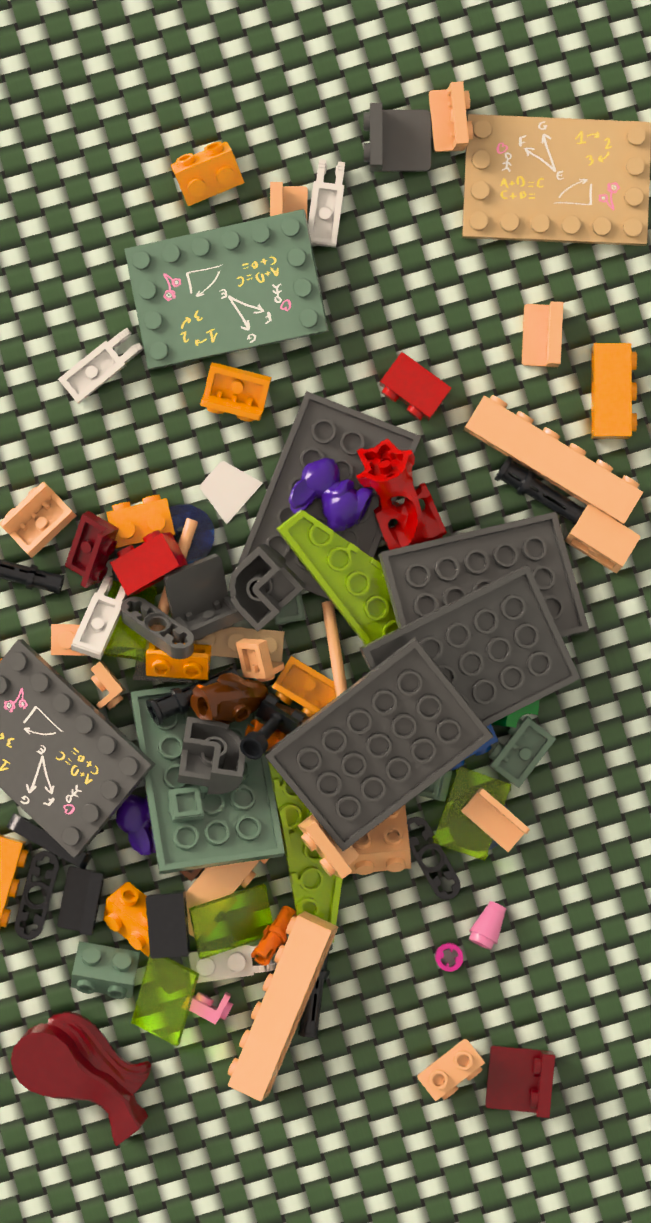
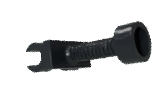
M270 692L261 702L256 716L266 723L258 732L252 731L243 738L240 743L242 753L249 759L257 760L261 758L268 749L267 740L277 729L288 735L304 723L302 720L307 714L296 709L292 715H289L276 706L281 698Z

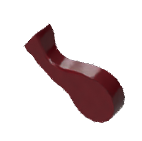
M69 1011L54 1014L48 1019V1024H38L28 1029L14 1046L11 1064L13 1073L20 1084L29 1091L43 1096L58 1099L86 1100L101 1106L108 1113L111 1133L116 1146L139 1130L148 1118V1114L137 1103L134 1094L147 1080L152 1064L149 1061L131 1064L123 1059L113 1049L100 1029L88 1018Z

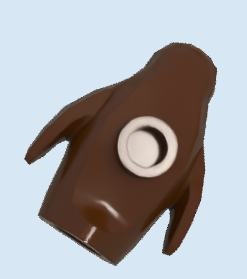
M224 673L218 677L215 683L207 686L196 685L192 690L193 695L190 702L193 711L199 719L230 724L234 721H244L251 713L258 709L261 702L267 697L268 689L266 684L250 679L244 680L234 673Z

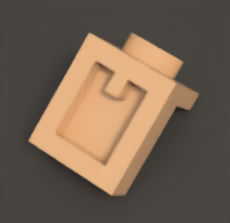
M51 624V655L88 656L71 650L72 641L80 625Z
M243 638L236 642L243 677L256 678L259 682H266L274 679L275 674L285 669L284 662L271 661L267 640Z
M99 661L91 668V671L95 674L91 679L102 692L107 689L109 694L99 701L96 706L99 710L105 707L111 710L124 699L121 694L126 689L105 663Z

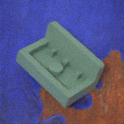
M528 716L523 721L519 719L516 728L510 727L507 733L511 737L504 745L499 742L488 756L492 759L489 766L518 788H520L556 740L554 736Z
M79 941L72 971L71 987L86 994L97 992L107 994L114 999L132 998L140 952Z

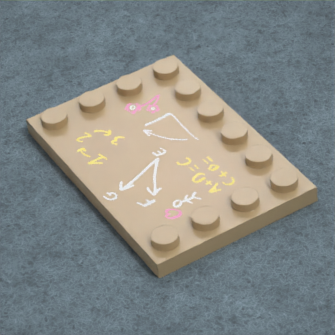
M467 115V121H472L473 139L469 140V144L466 147L462 238L631 246L647 245L651 122Z

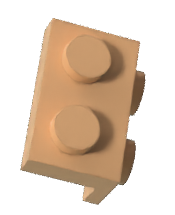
M463 81L451 82L448 89L432 90L428 94L434 152L463 151L469 144V140L473 139L472 121H467L466 109H470L469 91H464Z
M42 482L38 487L33 488L16 508L11 509L6 514L5 518L0 522V526L33 558L77 515L45 482Z
M313 814L298 825L303 832L301 839L311 851H317L322 858L319 863L329 876L334 874L343 879L352 872L349 865L359 857V854L352 845L345 851H342Z
M463 1039L419 1073L417 1077L435 1101L441 1097L445 1100L458 1090L456 1085L465 1078L469 1081L476 1077L483 1070L481 1066L485 1064V1061L467 1039Z

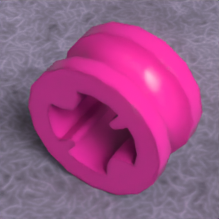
M445 943L438 947L435 959L437 965L442 970L452 972L461 967L463 953L454 943ZM448 948L450 952L454 949L458 953L454 958L456 963L449 966L448 962L445 965L441 962V959L444 957L443 951Z

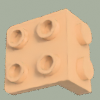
M405 805L352 844L359 857L349 865L352 870L350 874L368 875L378 871L400 872L411 868Z

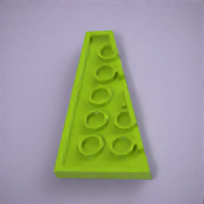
M299 510L276 528L364 645L398 629L379 561L333 532L332 529L304 510Z
M268 761L296 915L306 911L336 925L343 879L334 874L329 876L319 863L322 858L317 851H311L301 839L303 832L298 825L312 815V813Z

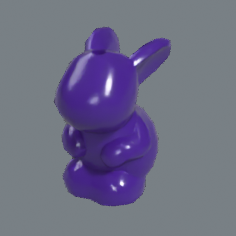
M324 457L304 467L301 480L294 485L290 492L289 504L291 511L295 514L299 510L305 511L316 498H320L328 527L333 532H339L360 523L371 504L374 490L369 487L356 490L352 480L340 481L339 465L334 459Z
M130 794L117 810V826L128 834V840L134 850L144 856L156 853L147 796L143 798Z

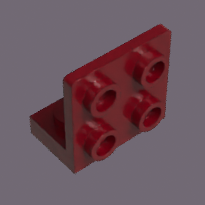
M492 1045L489 1056L485 1099L486 1108L532 1112L537 1117L550 1118L555 1054L553 1051Z

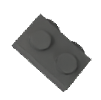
M370 103L369 112H364L363 115L364 131H369V143H364V162H370V172H426L430 170L431 113L428 110H382V103Z
M217 554L197 560L164 576L163 580L171 618L191 631L194 641L203 639L211 633L229 628L233 624L244 620V617L236 610L230 600L231 597L228 595L222 559Z

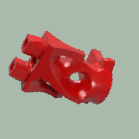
M389 439L381 441L374 448L356 450L365 468L356 477L364 488L372 487L378 494L379 507L373 511L383 540L389 550L443 538V535L447 534L426 484H420L416 490L414 488L412 467L415 464V456L412 450H399ZM403 496L405 501L403 504L391 501L392 497ZM419 499L424 500L425 508L421 510ZM391 519L397 520V524L394 527H389L388 525Z

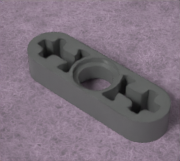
M129 597L122 602L121 619L125 625L174 659H185L192 655L194 651V636L191 631L142 597ZM154 624H161L166 628L161 631H153L149 627Z

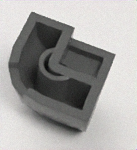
M266 544L259 545L235 568L230 575L229 582L231 602L257 632L272 620L306 586L285 564L286 559L278 551Z
M187 716L177 782L208 787L207 794H224L239 787L243 779L246 756L240 749L242 740L239 735L229 729V724Z

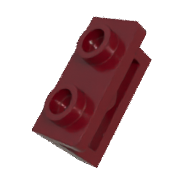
M90 511L83 513L65 563V567L83 577L80 585L84 588L100 583L106 576L108 571L106 564L109 556L116 548L117 541L115 538L119 530L116 526Z

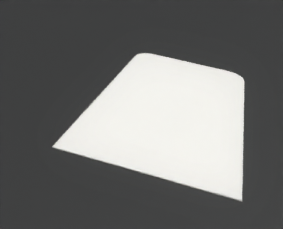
M222 461L201 483L200 489L224 522L228 524L263 483Z

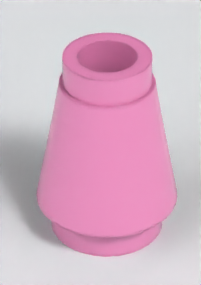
M490 901L469 930L471 933L469 940L478 946L491 950L493 945L498 943L506 908Z

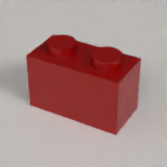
M403 352L399 354L379 383L383 387L381 393L395 403L398 399L408 406L406 411L419 421L423 417L429 421L452 389Z
M156 530L143 537L144 543L134 548L133 545H130L116 553L118 558L110 562L127 596L139 594L163 580L164 576L169 572L188 565L172 532L160 533L159 530Z

